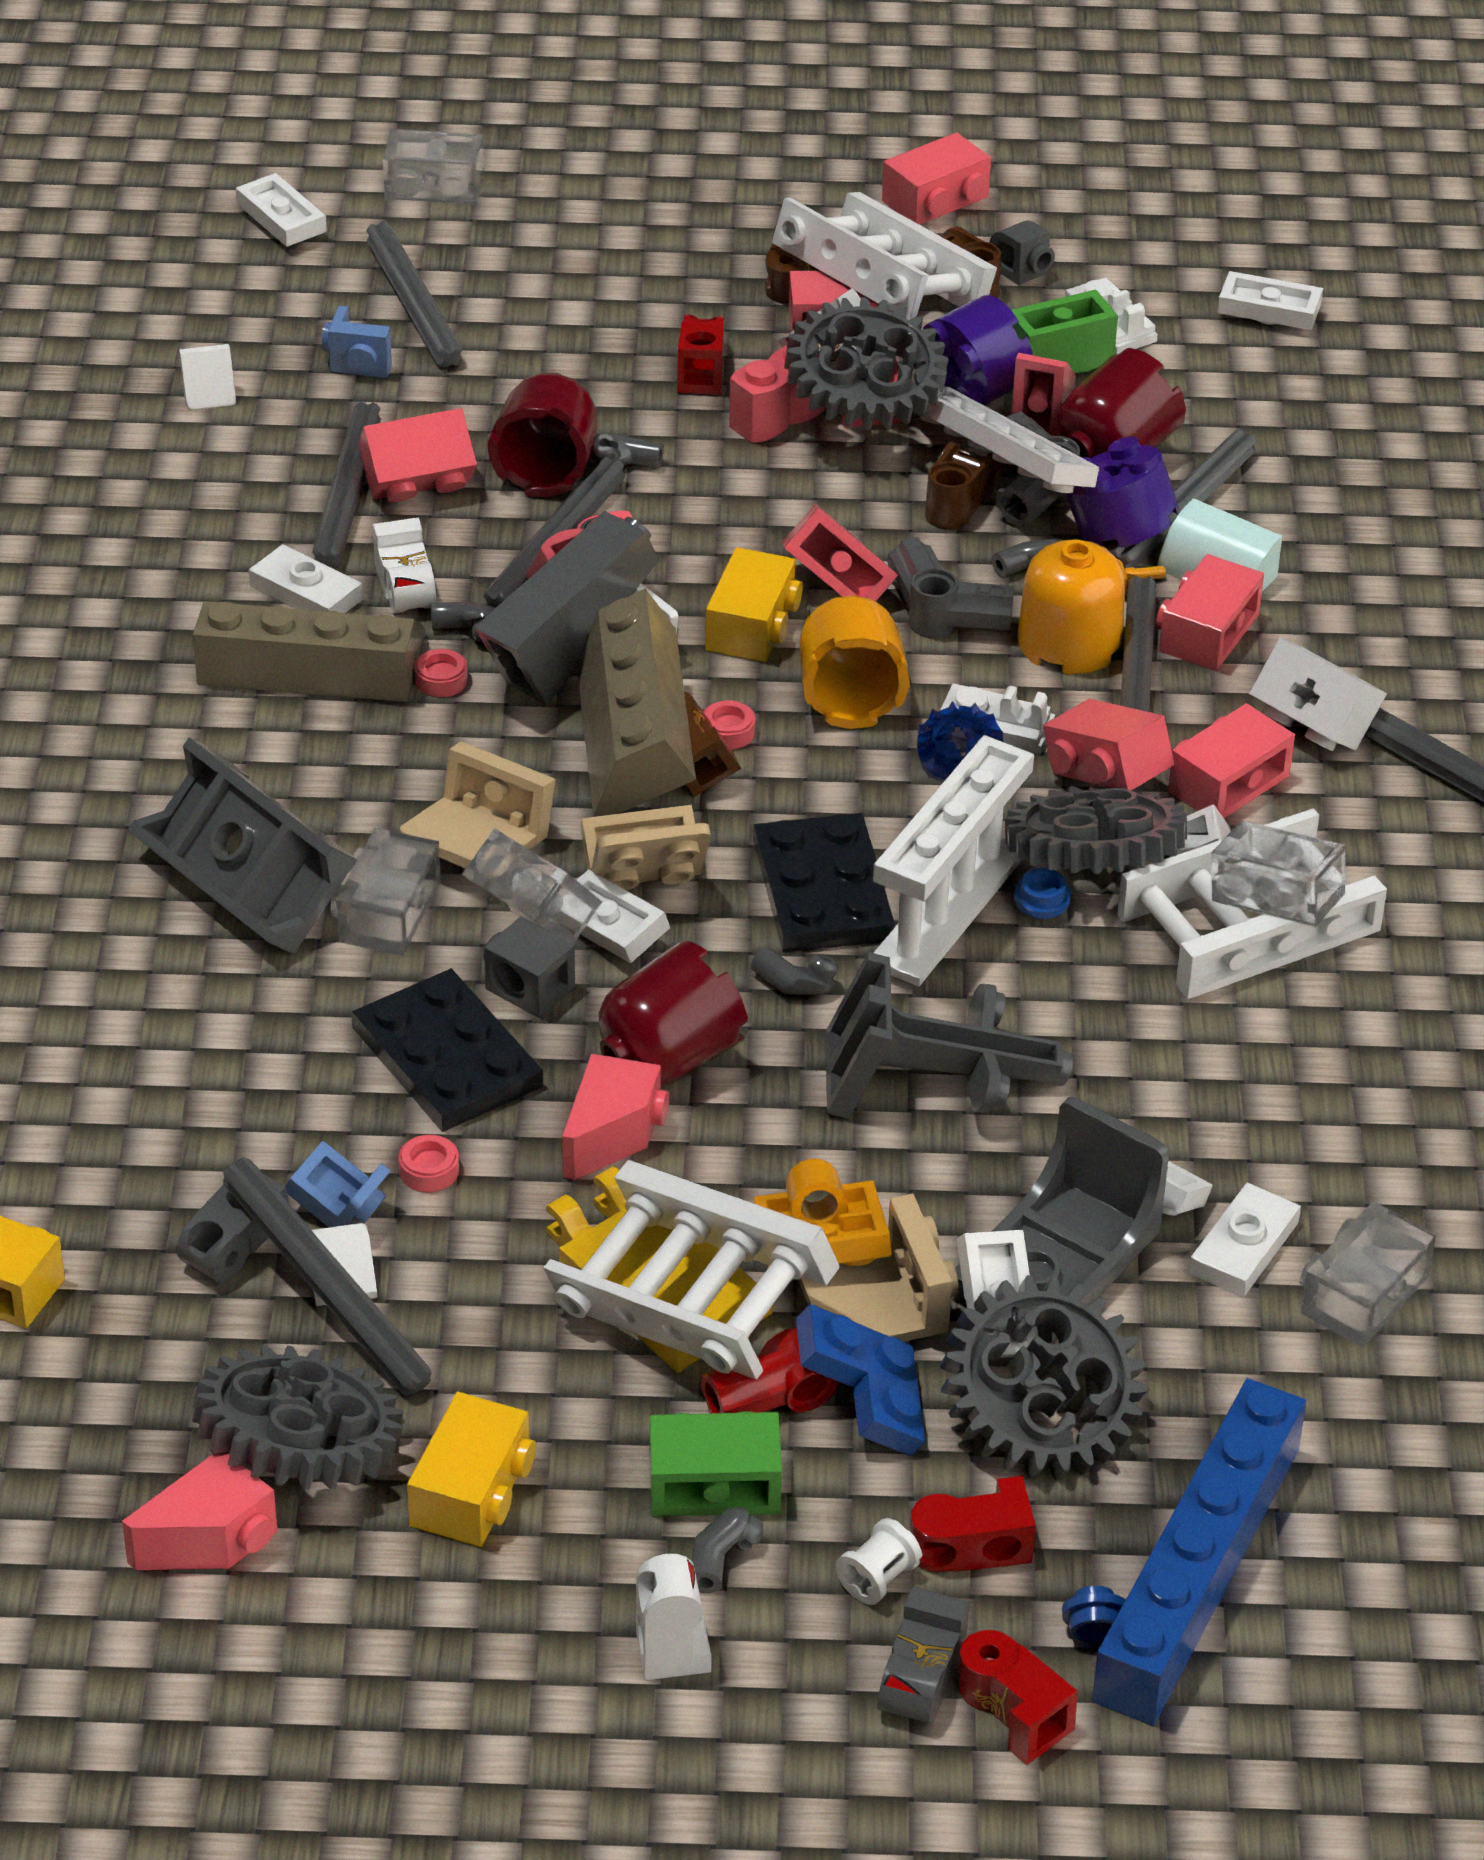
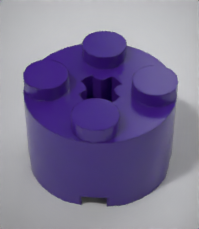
M983 295L923 327V330L935 328L936 336L934 342H944L945 344L943 356L948 357L944 387H950L984 406L1014 389L1017 354L1033 355L1028 338L1025 337L1019 340L1012 325L1019 322L1017 317L998 298L992 295Z
M1136 437L1118 439L1109 445V451L1092 458L1083 457V459L1099 467L1095 487L1074 486L1073 493H1065L1081 540L1093 542L1103 547L1102 541L1116 539L1119 548L1131 546L1164 531L1171 525L1169 518L1171 512L1178 515L1180 511L1161 452L1152 446L1139 445Z

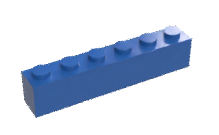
M1246 1378L1097 1652L1092 1695L1093 1703L1155 1726L1299 1451L1307 1399Z

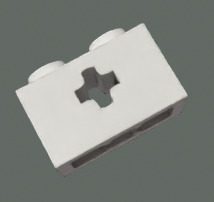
M1282 637L1278 639L1249 693L1266 703L1262 713L1288 727H1291L1294 720L1299 721L1309 727L1304 735L1306 738L1331 751L1334 750L1337 743L1356 750L1387 693ZM1315 693L1320 696L1316 704L1311 701Z

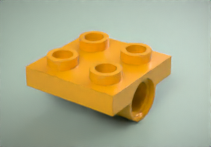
M810 1158L799 1162L791 1169L786 1180V1192L753 1197L754 1204L822 1227L838 1264L862 1266L873 1262L876 1258L892 1256L890 1233L873 1180L841 1184L838 1172L831 1163L822 1159ZM814 1191L829 1192L825 1198L816 1202L804 1200L807 1195Z

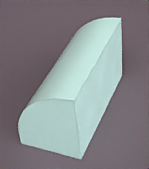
M1193 498L1173 522L1162 546L1158 566H1164L1167 574L1182 580L1188 570L1194 571L1205 555L1210 554L1263 572V591L1278 576L1282 535Z

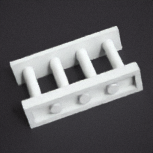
M861 192L847 193L841 216L824 217L792 198H784L772 243L850 288H854L857 292L878 304L882 300H886L889 310L895 312L902 306L906 307L905 318L908 320L917 317L924 295L937 294L959 307L973 299L989 295L997 267Z
M983 735L874 863L873 882L900 892L898 924L874 952L890 957L892 976L919 987L1023 860L1016 858V852H1009L1006 840L1001 838L1004 805L1033 772V753Z
M1313 808L1166 858L1164 862H1155L1146 865L1145 868H1136L1121 874L1117 916L1122 922H1126L1152 913L1180 946L1176 986L1187 999L1381 931L1387 889L1375 875L1347 885L1337 877L1314 851L1319 814ZM1295 863L1322 894L1297 902L1270 871ZM1248 880L1274 911L1254 918H1248L1223 888ZM1200 896L1226 928L1200 936L1175 907V904Z
M627 1160L614 1177L626 1200L625 1207L627 1212L582 1270L550 1259L543 1267L556 1291L554 1295L556 1302L566 1312L577 1318H584L586 1315L703 1359L709 1366L719 1372L727 1374L734 1371L757 1380L764 1370L748 1339L750 1334L792 1279L803 1277L827 1286L840 1268L822 1227ZM659 1225L673 1230L629 1288L606 1280L647 1226L654 1227ZM706 1242L721 1248L677 1306L654 1298L655 1294L694 1243L702 1244ZM753 1259L770 1265L727 1324L702 1315L742 1261L749 1262Z

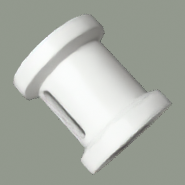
M885 1518L875 1524L871 1538L856 1552L846 1551L838 1558L835 1563V1570L843 1587L854 1598L862 1603L875 1605L886 1595L887 1585L902 1571H913L919 1565L922 1551L918 1541L910 1531L905 1529L898 1521Z

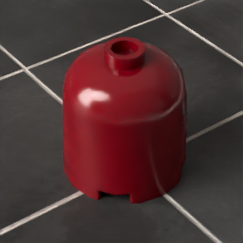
M1126 348L1120 354L1109 357L1079 384L1062 403L1058 420L1060 435L1070 438L1078 444L1081 458H1092L1107 452L1111 443L1125 437H1136L1139 445L1156 448L1169 438L1185 421L1186 406L1183 393L1179 386L1171 390L1167 381L1159 373L1164 368L1160 361L1144 351Z
M539 373L525 378L510 392L488 440L489 461L497 476L502 481L508 478L513 484L525 488V494L531 497H553L569 491L573 483L583 475L597 431L596 405L589 392L576 380L559 373Z
M691 941L679 942L616 985L606 995L598 1012L599 1029L602 1037L600 1041L601 1053L603 1056L661 1065V1085L674 1082L744 1040V1036L739 1033V1027L748 1022V1016L742 997L727 972L717 977L710 967L701 960V958L708 955L706 949Z

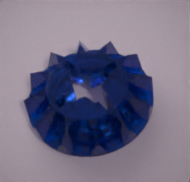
M952 701L946 709L940 711L932 709L926 722L923 725H919L917 737L918 756L930 773L946 780L983 735L1004 742L1003 731L998 726L994 713L988 715L981 711L976 702L972 706L967 707L958 706ZM956 727H960L965 737L970 738L967 740L965 756H961L960 749H957L956 744L950 741L953 739V732Z

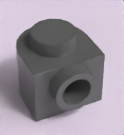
M1029 220L994 233L989 243L995 244L1001 251V274L1017 285L1047 274L1055 259V253L1049 247L1050 232Z

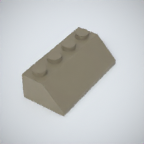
M645 588L628 597L618 599L597 611L577 662L594 817L619 814L696 780L676 628Z
M203 601L193 632L197 685L408 703L415 677L414 664L421 655L426 636L425 627L415 619L396 618L389 615L372 616L340 613L337 611L289 609L282 606L266 607L234 604L231 602Z

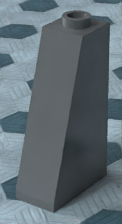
M604 511L478 624L475 629L508 685L548 705L576 669L597 611L618 599L634 594L659 561L649 540L651 533L643 524L634 518L626 517L622 520Z

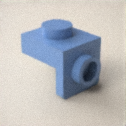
M338 306L332 323L326 322L322 333V350L329 352L330 372L388 378L392 369L390 327L352 323L349 317V307Z
M322 1141L289 1179L285 1187L290 1197L328 1227L348 1225L354 1217L364 1224L387 1196L378 1187L391 1170L381 1163L372 1175L368 1177L326 1142Z

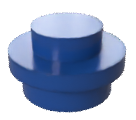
M1049 868L1029 870L1022 876L1021 881L1015 887L1014 902L1017 908L1024 914L1037 919L1059 916L1070 905L1071 892L1065 878L1059 872L1049 870Z
M1084 1587L1074 1593V1597L1063 1603L1062 1619L1070 1626V1634L1073 1638L1084 1642H1103L1126 1599L1114 1594L1113 1590L1108 1587Z

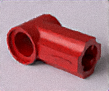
M797 1328L785 1329L775 1334L766 1342L761 1353L756 1355L764 1370L757 1380L734 1371L726 1374L713 1370L701 1374V1389L710 1414L745 1411L760 1413L785 1404L794 1412L812 1411L826 1403L835 1393L838 1385L837 1380L801 1366Z

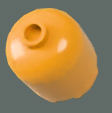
M1073 539L1060 540L1049 544L1031 559L1024 579L1017 640L1021 652L1033 664L1041 665V659L1049 663L1063 665V674L1071 675L1091 673L1105 668L1111 663V655L1122 646L1125 603L1124 573L1120 562L1106 548L1096 543Z
M851 595L835 597L819 605L806 619L799 640L804 699L807 704H811L816 711L824 715L825 722L832 726L846 729L872 727L878 724V717L890 712L895 705L896 708H900L904 704L910 687L908 665L899 628L888 610L873 599Z

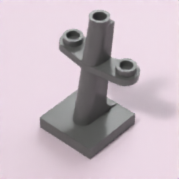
M868 952L826 1029L827 1114L849 1119L878 1065L966 1074L972 1110L982 1113H988L992 1108L1001 1110L1008 1098L1010 1079L1045 1082L1064 1086L1071 1074L1073 1054L1072 1052L1062 1050V1043L1059 1041L994 1030L993 1027H996L1001 1021L1006 1002L1005 994L997 992L995 985L980 984L976 988L969 1005L967 1024L904 1013L891 1003L890 957Z

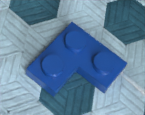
M810 1304L796 1318L801 1366L853 1387L859 1436L911 1456L925 1443L913 1346L902 1342L896 1337L887 1336L853 1322L845 1316L834 1314Z

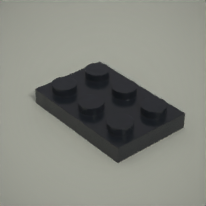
M863 813L838 814L826 817L754 824L753 842L783 953L883 942L895 928L885 887L873 882L874 863L877 860Z
M452 968L352 1011L353 1029L441 1132L447 1131L543 1087V1069Z

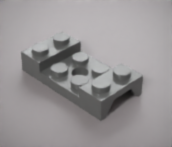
M189 737L183 745L188 775L164 811L134 820L128 831L268 943L295 954L357 859L321 831L307 825L248 779L249 776L217 751ZM241 829L243 834L242 842L234 853L228 855V840L236 830Z

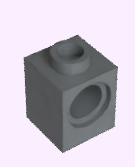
M521 916L504 931L493 935L484 947L485 989L538 1018L542 1017L575 988V945Z

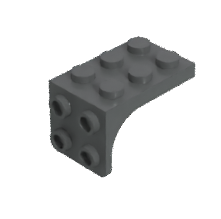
M1068 1097L1059 1107L1055 1142L1042 1173L1024 1199L991 1232L1023 1230L1029 1274L1034 1278L1038 1290L1043 1291L1052 1276L1058 1277L1060 1292L1067 1296L1079 1283L1083 1285L1081 1302L1089 1306L1159 1234L1169 1151L1161 1141L1155 1139L1150 1134L1141 1132L1105 1113L1100 1108L1092 1106L1076 1097ZM959 1264L955 1268L959 1285L958 1296L965 1299ZM1037 1326L1038 1336L1042 1340L1050 1344L1056 1343L1058 1338L1054 1332L1046 1327Z

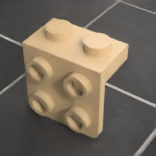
M461 741L449 749L443 798L401 825L399 840L415 847L423 855L439 857L459 865L469 874L476 876L495 875L547 838L556 779Z
M692 805L582 818L580 825L587 869L624 890L635 888L639 885V882L661 880L662 883L668 885L681 884L690 881L695 875H701L711 838L708 824H695Z
M914 1194L890 1198L888 1230L890 1233L892 1256L876 1258L873 1262L862 1266H849L839 1263V1270L827 1286L803 1277L798 1279L808 1306L812 1304L834 1314L845 1316L853 1322L887 1336L896 1337L902 1342L949 1332L951 1297H956L959 1293L955 1267L951 1260L943 1261L939 1253V1237L935 1222L931 1216H923Z

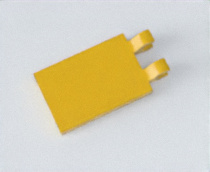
M612 1166L594 1177V1183L604 1193L595 1197L593 1204L600 1213L609 1218L593 1228L587 1222L578 1203L569 1195L565 1194L546 1205V1211L557 1220L546 1227V1232L556 1244L561 1246L559 1247L560 1263L582 1270L627 1212L625 1207L626 1200L614 1178L619 1172L618 1168ZM659 1225L654 1227L647 1226L606 1280L629 1288L673 1230ZM706 1242L702 1244L694 1243L655 1294L654 1298L677 1306L718 1253L719 1249ZM738 1267L702 1315L727 1324L757 1283ZM772 1306L762 1320L772 1314ZM635 1334L676 1373L681 1372L700 1360V1358Z

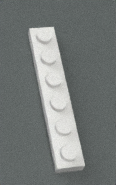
M944 387L943 392H939L937 404H928L926 415L920 416V419L923 421L944 425L943 431L947 434L968 438V446L992 451V459L1006 464L1017 465V472L1019 474L1044 480L1043 487L1061 493H1073L1074 486L1095 487L1099 471L1098 466L950 387Z

